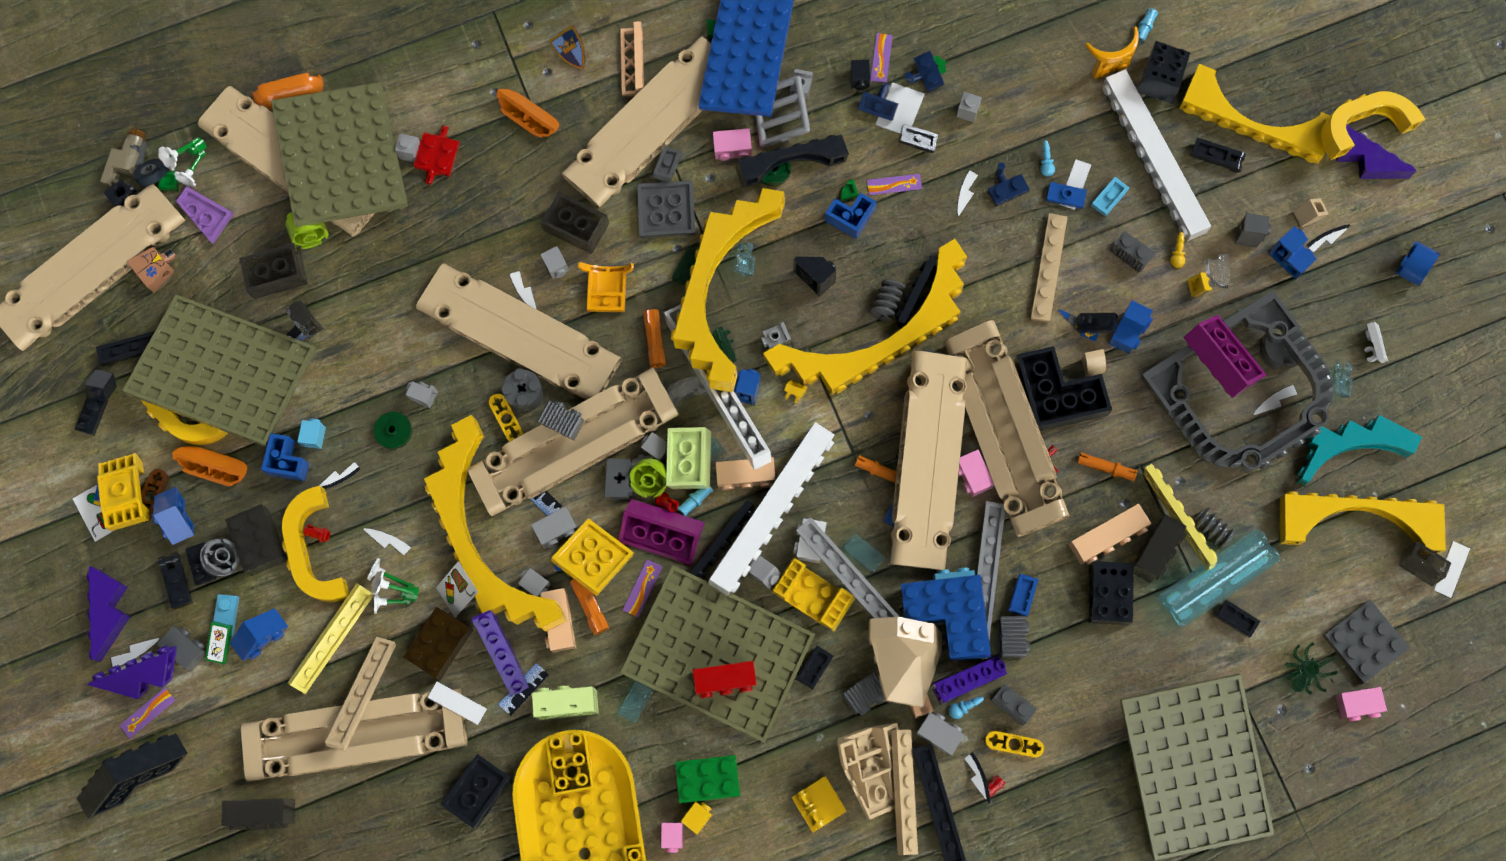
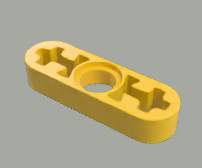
M502 394L492 395L489 399V405L509 442L514 440L509 429L511 427L514 428L516 433H519L518 437L523 435L524 433L505 397ZM496 399H499V401H502V402H501V406L503 407L504 410L500 411V409L498 408V406L495 405V404H496V402H495ZM506 414L512 416V420L508 424H504L501 421L502 417Z
M992 731L985 737V744L991 750L1031 758L1039 757L1044 752V745L1038 739ZM994 735H996V738L998 740L1003 741V736L1007 737L1005 741V749L1002 748L1003 744L997 743L995 746H992V742L989 741V738H992ZM1011 739L1019 741L1020 747L1018 750L1010 749L1009 741ZM1023 740L1027 741L1025 745L1028 746L1036 743V747L1040 750L1036 751L1035 754H1032L1031 749H1025V753L1022 752L1024 748Z

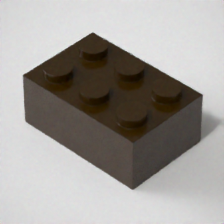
M436 607L403 658L434 678L441 680L473 630Z

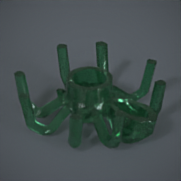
M1313 642L1304 651L1305 661L1297 655V650L1300 648V645H1297L1293 650V655L1301 664L1288 662L1284 664L1285 667L1300 668L1288 675L1286 680L1291 681L1294 676L1301 673V676L1292 681L1291 687L1293 691L1301 692L1306 685L1305 692L1307 695L1312 694V691L1309 690L1312 678H1314L1319 691L1326 692L1327 690L1320 685L1317 674L1321 677H1330L1338 673L1337 670L1329 673L1319 671L1321 667L1335 659L1334 656L1327 658L1320 664H1318V660L1313 661L1314 658L1309 660L1308 652L1314 645Z

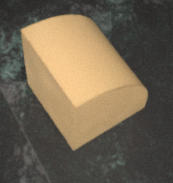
M1321 198L1310 199L1293 210L1301 227L1310 225L1329 215Z
M1104 349L1084 353L1081 362L1086 377L1105 373L1106 358Z

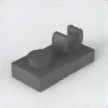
M664 147L654 170L653 178L659 179V182H671L682 151Z

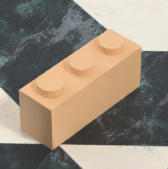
M771 457L770 463L756 470L753 469L748 459L716 462L718 489H722V491H731L734 487L752 489L753 486L760 485L761 488L772 487V484L776 481L774 457Z
M566 589L541 592L543 598L556 600L560 604L567 619L566 622L547 631L548 637H545L547 649L550 648V651L553 653L576 649Z

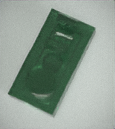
M688 246L672 276L673 281L686 286L687 281H690L691 266L695 265L696 249Z
M717 327L711 333L715 342L732 363L736 362L735 352L731 347L734 340L727 339L731 332L729 330L724 331L723 327Z

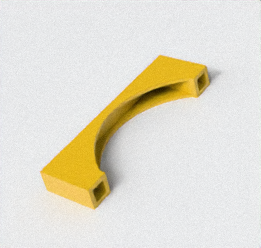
M1201 64L1198 65L1179 109L1187 114L1199 116L1205 121L1214 122L1222 128L1234 130L1240 135L1252 137L1257 142H1264L1275 149L1287 151L1290 155L1302 157L1310 163L1318 164L1324 157L1326 151L1322 144L1321 131L1324 122L1330 115L1321 112L1318 117L1308 122L1287 127H1273L1254 122L1240 114L1226 100L1215 77L1216 70Z
M1286 492V494L1280 497V544L1301 545L1306 542V535L1310 530L1329 515L1344 511H1365L1377 514L1396 524L1413 540L1418 547V553L1439 554L1446 551L1444 504H1437V501L1428 500L1424 501V503H1419L1415 499H1406L1403 502L1397 501L1396 498L1377 500V497L1358 499V496L1355 495L1341 498L1336 494L1318 496L1317 493H1306V495H1298V492Z

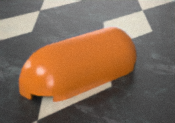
M303 73L257 86V91L252 92L254 103L273 111L271 100L322 92L324 82L320 75L315 77L309 76V73Z
M509 89L497 90L496 98L499 100L502 113L533 135L548 137L558 130L559 122L523 95Z
M185 446L172 452L173 460H177L183 472L225 486H233L241 482L247 473V465L243 461L201 447Z

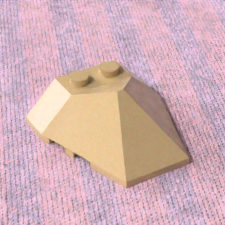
M902 617L870 619L868 639L874 650V662L878 665L880 673L878 677L884 700L923 707L942 653V632L932 623Z
M897 723L867 727L838 738L837 745L841 765L867 819H873L895 809L891 730H899Z

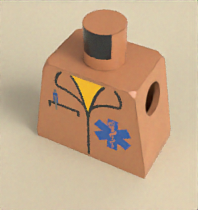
M151 247L131 258L127 263L147 288L155 293L174 273V269L170 266L169 262L177 256L170 248L160 254L154 247Z

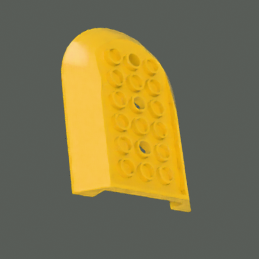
M567 730L542 739L529 750L518 767L513 784V805L521 861H646L633 774L626 758L612 742L589 731ZM575 766L578 773L575 777L570 778L568 776V769ZM576 807L584 809V816L580 819L574 816V809ZM582 848L590 850V857L587 860L581 859L579 855Z

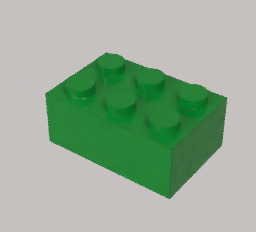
M736 755L675 762L680 804L741 797Z

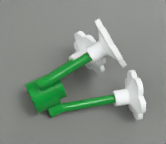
M196 137L190 143L177 150H171L169 147L165 148L162 146L159 148L158 156L166 167L174 171V168L177 166V156L186 151L193 156L198 155L190 169H187L185 173L178 171L174 173L175 178L179 182H182L187 187H195V180L191 178L193 170L201 158L206 155L204 150L207 146L201 138Z
M377 558L368 575L369 581L375 576L371 585V593L374 594V614H377L379 606H387V604L410 605V601L416 602L419 587H415V584L408 583L386 573V570L380 568V558ZM383 576L404 586L400 587L389 584L388 581L383 580ZM380 588L401 591L400 597L404 599L380 598L378 592Z

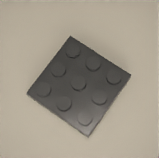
M693 181L637 184L640 238L695 235Z
M1371 600L1365 602L1322 635L1361 684L1367 682L1410 648Z

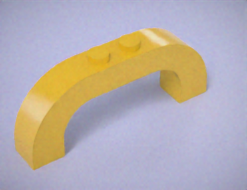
M1387 91L1376 92L1367 96L1363 94L1356 100L1352 101L1349 99L1345 101L1329 116L1323 124L1321 140L1330 160L1346 155L1355 146L1348 135L1346 124L1379 114L1392 120L1400 133L1403 134L1416 129L1425 118L1410 100L1399 94Z
M142 401L148 408L146 410L147 414L153 419L155 417L158 419V426L164 432L168 430L172 435L185 443L208 445L219 441L228 434L225 431L203 423L196 425L185 424L176 413Z
M319 485L301 492L288 505L282 520L284 538L282 547L288 555L286 560L287 568L291 571L294 581L303 592L323 602L345 601L349 595L347 581L342 577L330 581H319L315 578L303 534V526L306 519L318 510L329 508L325 489Z

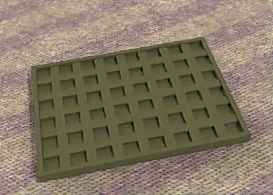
M381 82L271 100L295 227L408 207Z
M176 294L122 391L126 395L266 447L270 433H274L316 348L313 345Z
M672 565L620 674L765 743L815 633L732 593L727 596L707 581ZM754 661L757 685L752 687V691L739 693V689L732 690V694L720 696L719 692L712 693V697L700 699L699 695L695 696L692 679L693 669Z
M1233 674L1120 699L1152 857L1155 861L1275 835L1241 674Z

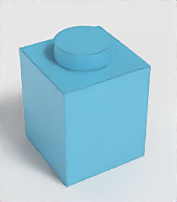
M309 418V421L302 420L298 443L303 447L322 449L326 427L318 419Z

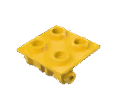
M826 776L791 797L812 833L847 811Z

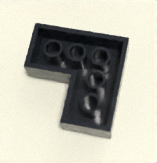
M1054 346L1016 355L1014 360L1016 370L1040 431L1105 417L1111 413L1112 407L1102 374L1064 382Z
M176 733L170 736L165 734L153 743L146 742L136 750H126L119 757L114 758L112 756L105 759L101 763V767L95 771V775L88 780V784L81 789L82 792L76 799L86 817L90 819L124 804L138 786L174 771L188 753Z

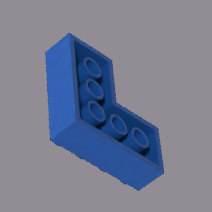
M981 575L901 584L905 618L932 624L946 622L951 661L991 657Z

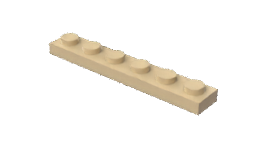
M1051 213L1048 215L1030 320L1044 323L1050 322L1067 216Z
M376 637L325 741L327 746L346 751L395 649L396 644L394 641Z
M891 730L898 855L918 854L911 730Z

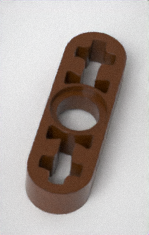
M155 469L149 474L141 491L142 504L144 502L150 505V507H147L149 509V521L152 519L154 499L147 501V493L154 491L155 496L163 493L169 482L168 474L161 469ZM161 476L162 480L157 481L155 480V477ZM151 485L157 486L158 490L151 487Z

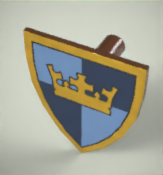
M574 25L548 40L553 50L561 59L573 67L584 69L585 49L581 36Z

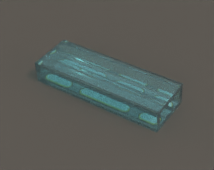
M1256 528L1216 555L1217 563L1214 568L1207 571L1204 565H1202L1158 595L1181 628L1281 561L1279 552L1270 546L1266 535Z

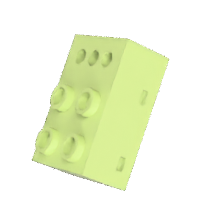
M706 427L668 428L666 486L671 489H710L711 431Z
M558 686L557 690L552 691L549 688H539L537 692L532 693L533 716L538 720L599 714L597 690L594 687L572 689L569 686Z

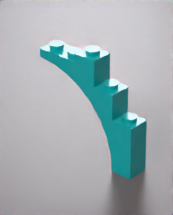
M1381 415L1374 419L1371 418L1366 428L1351 420L1341 424L1336 433L1322 427L1320 428L1321 433L1313 438L1307 437L1309 441L1306 446L1310 448V451L1305 459L1308 461L1305 466L1302 465L1297 473L1299 479L1296 483L1305 486L1327 460L1350 450L1362 448L1381 449L1408 458L1415 453L1422 437Z

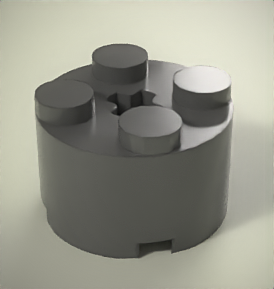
M517 369L504 380L502 392L514 410L519 412L532 411L541 404L543 400V387L534 373L528 370Z

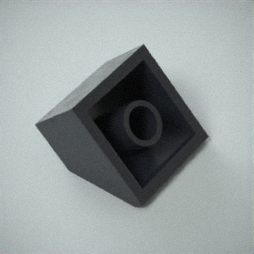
M796 256L794 258V273L819 297L836 283L837 270L832 261H827L824 257Z

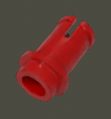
M662 493L655 498L657 506L664 507L670 512H675L674 509L677 510L679 507L678 501L670 498L667 493Z
M307 524V527L305 526L304 536L318 539L321 543L327 542L330 538V531L325 527L322 529Z
M998 774L995 777L992 776L993 779L988 782L990 798L1000 788L1003 789V786L1006 784Z

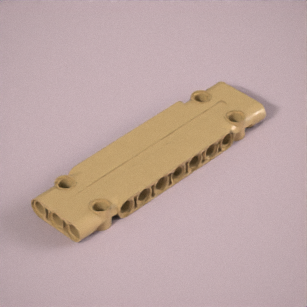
M701 36L688 49L681 51L679 58L675 62H669L589 141L587 148L579 151L577 158L561 173L563 178L595 207L600 208L612 195L618 194L625 182H631L702 111L699 109L698 104L711 43ZM687 59L691 60L690 62H687V63H686V62H683L684 60H687ZM586 158L590 159V161L586 163L582 162ZM612 181H616V182H617V183H616L615 185H613V186L608 185V184H609L610 182H612Z
M232 86L227 87L200 117L198 127L217 139L238 158L288 192L274 113L262 105H257L250 97L244 96ZM375 213L331 222L351 236H356Z
M154 184L147 186L137 195L128 196L123 206L119 205L111 209L23 279L18 290H11L6 294L5 300L0 303V327L21 351L32 345L37 338L49 336L52 326L59 327L67 322L132 269L127 263L128 260L151 247L156 249L155 243L167 241L170 231L175 230L186 221Z
M445 263L439 267L416 306L418 310L438 320L442 325L449 326L457 334L522 369L534 373L537 377L558 388L563 387L569 393L576 394L585 400L606 389L622 360L621 357L599 346L597 342L589 341L582 333L478 279L476 281L467 273H461ZM463 281H469L467 285L460 286ZM444 312H449L447 317H441ZM591 349L598 350L595 355L588 354ZM572 381L579 382L576 387L569 386Z
M995 321L984 322L947 339L944 343L948 354L967 359L965 371L967 387L963 393L965 408L997 493L1004 500V509L1010 516L1016 536L1021 537L1068 518L1070 515L1062 497V489L1058 486L1055 479L1057 475L1014 363L1010 356L1007 355V347L1002 342ZM996 346H999V352L997 354H993L994 348ZM1050 487H1054L1055 490L1052 496L1047 495V490ZM1017 501L1018 509L1013 511L1011 508L1012 504Z
M913 351L911 375L907 380L909 390L906 392L904 399L892 522L894 523V529L891 532L893 543L890 564L931 570H945L947 547L951 542L949 531L952 529L965 413L963 393L967 387L965 382L966 358L925 351ZM916 376L921 379L920 386L915 382ZM953 382L958 386L957 391L952 388ZM901 530L905 533V539L903 541L899 538V532ZM938 535L942 538L941 545H938L936 542Z
M651 368L635 378H628L622 385L609 387L571 408L582 414L581 417L585 420L574 441L540 425L508 442L502 447L501 451L492 452L486 459L467 468L489 514L493 517L513 505L521 504L526 498L530 499L637 442L644 437L645 433L655 431L663 423L678 416L679 414L655 369ZM636 385L635 391L628 392L629 386ZM647 418H654L651 425H645ZM500 458V464L494 466V460ZM513 491H517V497L511 500L510 494Z
M460 688L452 689L453 691L462 695ZM431 692L422 695L409 694L369 701L346 751L329 747L325 743L343 705L286 714L280 718H268L262 721L243 723L241 725L245 778L249 782L286 775L297 776L467 746L465 718L435 702L434 706L428 707L427 701ZM273 723H276L277 729L275 732L272 733L270 731V726ZM438 736L440 743L437 747H433L432 739ZM279 762L280 770L275 773L274 765Z

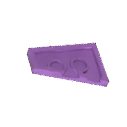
M187 186L176 200L212 244L215 243L234 215L228 209Z

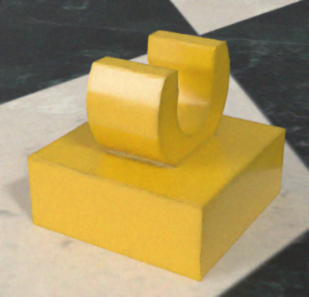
M1200 272L1187 279L1192 297H1198L1212 290V287H1209L1208 281L1210 279L1206 273Z
M790 380L784 389L787 392L785 399L788 400L790 394H793L796 397L794 403H798L800 398L805 395L808 387Z

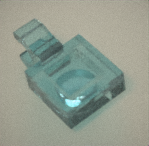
M747 241L745 245L740 243L738 246L740 253L736 255L735 271L749 277L754 275L755 257L751 256L753 244Z
M1346 362L1345 368L1342 369L1343 366L1340 363H1336L1335 370L1337 373L1333 382L1334 392L1342 398H1348L1351 394L1353 380L1350 378L1352 365Z

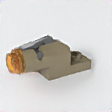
M131 129L127 133L121 150L111 148L100 180L107 189L120 180V174L133 176L137 166L143 163L146 147V134L143 131Z

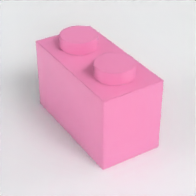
M750 128L713 132L716 160L726 161L730 158L740 159L744 156H752Z
M979 450L960 457L958 476H962L964 480L963 487L967 494L970 493L971 497H974L994 487L992 477Z
M1381 687L1335 695L1341 719L1348 718L1349 722L1361 720L1363 715H1368V718L1381 717L1380 713L1387 711Z

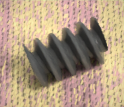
M883 280L881 282L882 287L878 290L879 294L876 295V300L873 303L874 307L871 308V313L880 320L892 321L888 315H895L891 309H897V305L893 302L898 303L900 301L896 295L902 296V292L898 289H904L905 286L895 280Z
M1208 507L1194 517L1193 521L1197 522L1195 528L1203 527L1201 533L1205 534L1208 532V540L1215 538L1214 545L1221 543L1219 548L1221 550L1232 539L1235 530L1232 528L1227 531L1229 524L1221 525L1223 519L1215 520L1217 514L1212 513L1209 515L1211 508Z

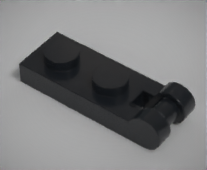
M1197 137L1190 157L1230 169L1235 173H1240L1242 169L1241 163L1245 160L1246 154Z
M174 552L171 553V556L158 558L171 609L175 610L192 604L180 554ZM174 563L175 568L170 569L169 564Z

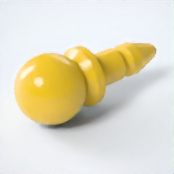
M1180 232L1177 237L1176 251H1172L1173 256L1170 259L1171 266L1177 269L1185 264L1184 255L1186 252H1182L1185 240L1183 232Z

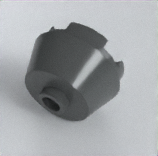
M227 539L208 541L200 553L202 569L213 576H227L233 573L240 560L236 545Z

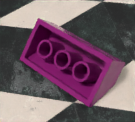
M1219 315L1197 324L1183 337L1187 341L1188 346L1195 351L1200 361L1206 365L1212 376L1218 380L1224 391L1231 398L1243 393L1266 376V373Z
M631 499L624 511L618 541L692 565L705 522Z

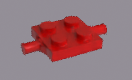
M442 125L439 135L423 132L414 168L428 173L425 180L426 184L432 185L435 175L448 177L451 175L460 143L457 140L446 137L449 129L448 126Z

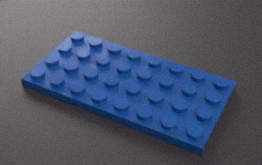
M794 0L720 1L698 104L700 110L772 116Z

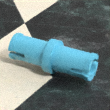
M1153 8L1147 9L1143 20L1138 24V44H1140V41L1141 44H1144L1148 33L1153 28L1152 24L1158 15V12Z
M710 486V489H698L694 493H690L689 498L677 510L682 515L687 516L696 506L702 504V501L713 492V489Z

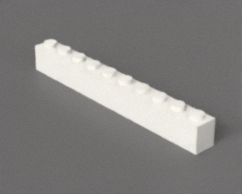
M1125 69L1106 77L1102 87L1103 92L1110 98L1112 109L1117 111L1121 125L1125 126L1129 140L1136 147L1137 155L1143 159L1145 170L1151 174L1153 184L1156 189H1159L1163 203L1170 209L1171 218L1179 226V232H1183L1186 241L1206 234L1211 228V224L1128 72Z
M681 304L664 312L667 326L671 332L673 329H676V316L678 312H681ZM682 349V351L684 352L685 356L687 357L688 361L692 366L691 360H689L690 350ZM693 368L753 469L756 470L770 463V450L735 392L710 389L709 381L706 380L707 371Z
M814 423L709 579L708 583L727 596L730 592H736L741 584L738 580L741 576L746 577L751 569L749 566L752 559L754 561L758 559L762 552L759 550L762 544L767 545L773 536L770 532L773 528L777 529L783 521L780 517L784 512H789L793 506V503H791L794 496L799 497L804 489L801 487L804 481L809 482L814 474L812 469L814 466L819 467L824 459L822 454L825 450L829 452L833 446V433L818 423Z

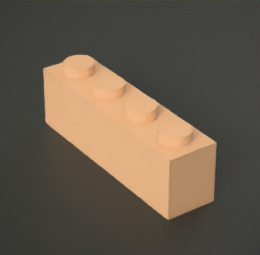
M1137 504L1071 541L1069 546L1081 565L1085 562L1089 565L1093 561L1098 560L1097 555L1101 553L1107 555L1114 551L1113 546L1119 543L1123 546L1131 541V536L1137 534L1139 537L1148 531L1147 527L1151 525V522L1141 506Z

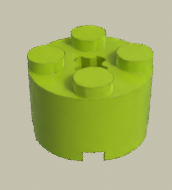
M292 212L286 216L285 226L291 243L295 248L297 246H301L302 249L313 248L320 245L324 237L328 238L329 233L325 223L295 227Z

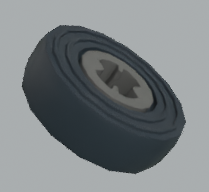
M151 159L138 166L133 176L139 185L149 186L158 182L166 175L167 167L160 159Z

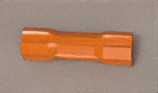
M646 310L643 312L648 342L650 368L666 366L662 344L659 310Z
M575 579L571 580L570 584L579 599L594 636L607 631L609 626L604 615L601 613L593 593Z

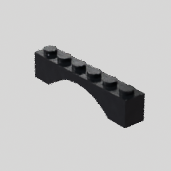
M842 134L837 136L830 135L825 139H813L808 143H797L785 149L781 147L772 152H761L756 156L741 157L737 160L735 169L741 186L744 188L760 184L771 170L782 164L802 160L832 166L846 162L849 152Z

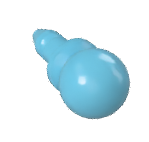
M1045 140L1042 147L1044 160L1041 161L1040 171L1043 176L1049 177L1054 174L1055 166L1053 164L1054 159H1050V146L1048 141Z
M975 697L965 703L963 701L953 703L949 706L948 713L951 718L960 719L964 714H968V709L979 705L984 698Z

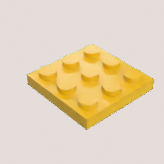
M588 518L552 556L551 562L594 595L598 596L632 558L634 552Z

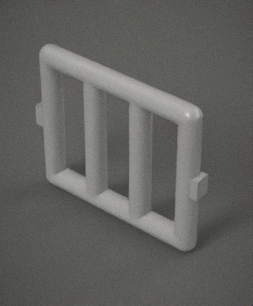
M797 75L783 81H778L777 90L795 84L796 94L774 101L773 109L798 101V111L763 122L762 116L755 115L759 143L762 148L779 142L784 144L790 142L791 138L810 132L800 76ZM801 117L802 127L766 139L765 129Z

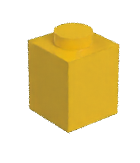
M695 802L681 822L698 835L712 817L710 813L711 808L704 802L700 804Z

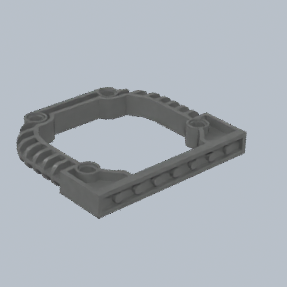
M1273 290L1224 321V323L1230 330L1243 322L1246 328L1265 332L1266 338L1270 343L1283 344L1307 376L1312 387L1313 401L1301 411L1299 422L1262 446L1247 444L1236 451L1221 446L1210 436L1187 403L1190 391L1186 385L1182 384L1184 365L1181 361L1195 353L1188 345L1142 374L1141 379L1166 414L1172 418L1191 447L1201 458L1213 465L1226 468L1241 467L1246 472L1255 471L1259 467L1263 470L1272 464L1270 460L1273 458H1282L1288 454L1287 450L1292 446L1296 449L1305 443L1303 439L1310 436L1313 438L1321 433L1320 428L1328 421L1327 409L1331 404L1334 391L1332 375L1326 363L1301 332L1300 325ZM1279 329L1282 332V335L1276 336L1273 334L1272 330ZM1180 391L1184 394V398L1177 399L1174 393ZM1313 414H1317L1321 417L1320 423L1313 421ZM1253 457L1255 465H1248L1245 458Z

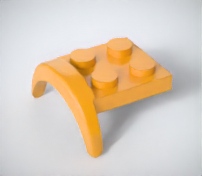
M1134 27L1132 42L1126 48L1116 52L1100 51L1089 43L1085 44L1090 54L1097 59L1092 70L1094 79L1099 77L1105 78L1113 72H1120L1129 67L1139 40L1137 27Z
M579 262L578 268L588 273L587 311L625 312L627 274L633 271L634 264L595 266Z

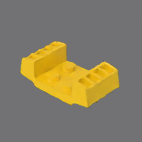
M133 453L128 456L98 463L99 474L97 479L100 508L105 528L114 531L149 521V509L142 504L139 475L144 474V468L138 455Z
M795 558L790 561L771 590L772 593L783 599L786 603L833 632L855 600L852 594L843 588L839 589L807 569L804 563Z

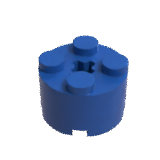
M1415 241L1395 273L1409 282L1420 286L1440 253Z

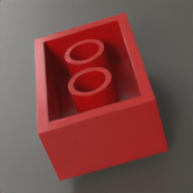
M754 661L692 670L695 696L699 695L700 699L710 698L712 693L719 692L720 696L730 695L733 693L732 690L738 689L739 693L750 692L753 690L752 687L757 685Z

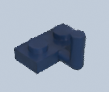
M931 51L914 58L919 70L918 73L914 75L911 72L905 73V78L909 84L923 79L928 92L945 85Z
M884 83L878 96L863 92L858 110L893 121L899 103L885 99L890 85Z
M1003 162L998 164L996 176L1000 183L988 188V193L996 207L1026 194L1030 190L1022 174L1008 180L1003 173L1005 169Z

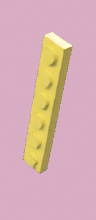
M1153 464L1146 466L1143 473L1144 477L1206 570L1214 568L1217 563L1215 552L1208 548L1205 537L1201 532L1198 533L1193 519L1190 516L1187 517L1182 503L1175 499L1172 488L1163 481L1160 470L1158 468L1155 469Z
M358 583L354 586L288 681L289 685L304 694L307 693L374 594Z

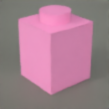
M662 823L661 848H666V852H678V848H683V823Z

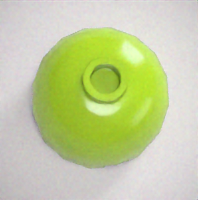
M642 459L634 466L629 475L631 488L642 497H658L667 487V468L657 459Z

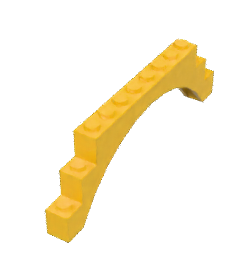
M762 188L761 195L757 196L756 203L736 200L735 207L731 208L730 215L710 212L709 218L705 219V232L700 236V248L695 252L696 262L695 265L691 266V279L686 283V295L681 299L682 309L680 313H677L676 329L672 330L671 340L674 341L675 348L690 350L689 360H691L692 368L707 371L706 380L709 381L710 389L733 392L738 375L736 366L720 350L707 324L705 304L709 284L721 260L741 238L756 228L781 218L785 205L784 191Z
M956 239L939 248L936 275L928 297L921 309L908 324L890 338L866 349L850 353L827 355L803 352L779 343L763 353L764 360L775 377L787 374L792 367L803 385L815 383L820 376L831 394L843 392L850 383H858L865 374L876 372L880 365L891 363L898 354H906L913 345L924 343L931 334L935 336L946 325L952 326L958 322L961 312L952 298H956L962 293L964 283L955 270L958 271L965 266L967 255Z
M472 415L452 424L453 432L451 434L456 443L438 451L440 457L438 462L442 470L424 478L426 483L424 488L427 494L432 496L434 502L431 504L435 512L439 513L441 517L439 519L441 527L446 529L448 533L446 539L449 545L454 547L455 552L453 555L455 560L459 561L478 591L474 596L477 604H475L479 614L489 610L494 614L504 611L508 621H512L516 625L534 617L536 626L538 628L541 627L544 631H548L566 622L567 619L556 600L529 595L507 585L481 559L472 543L466 524L464 496L468 475L467 468L470 467L484 435L478 421Z

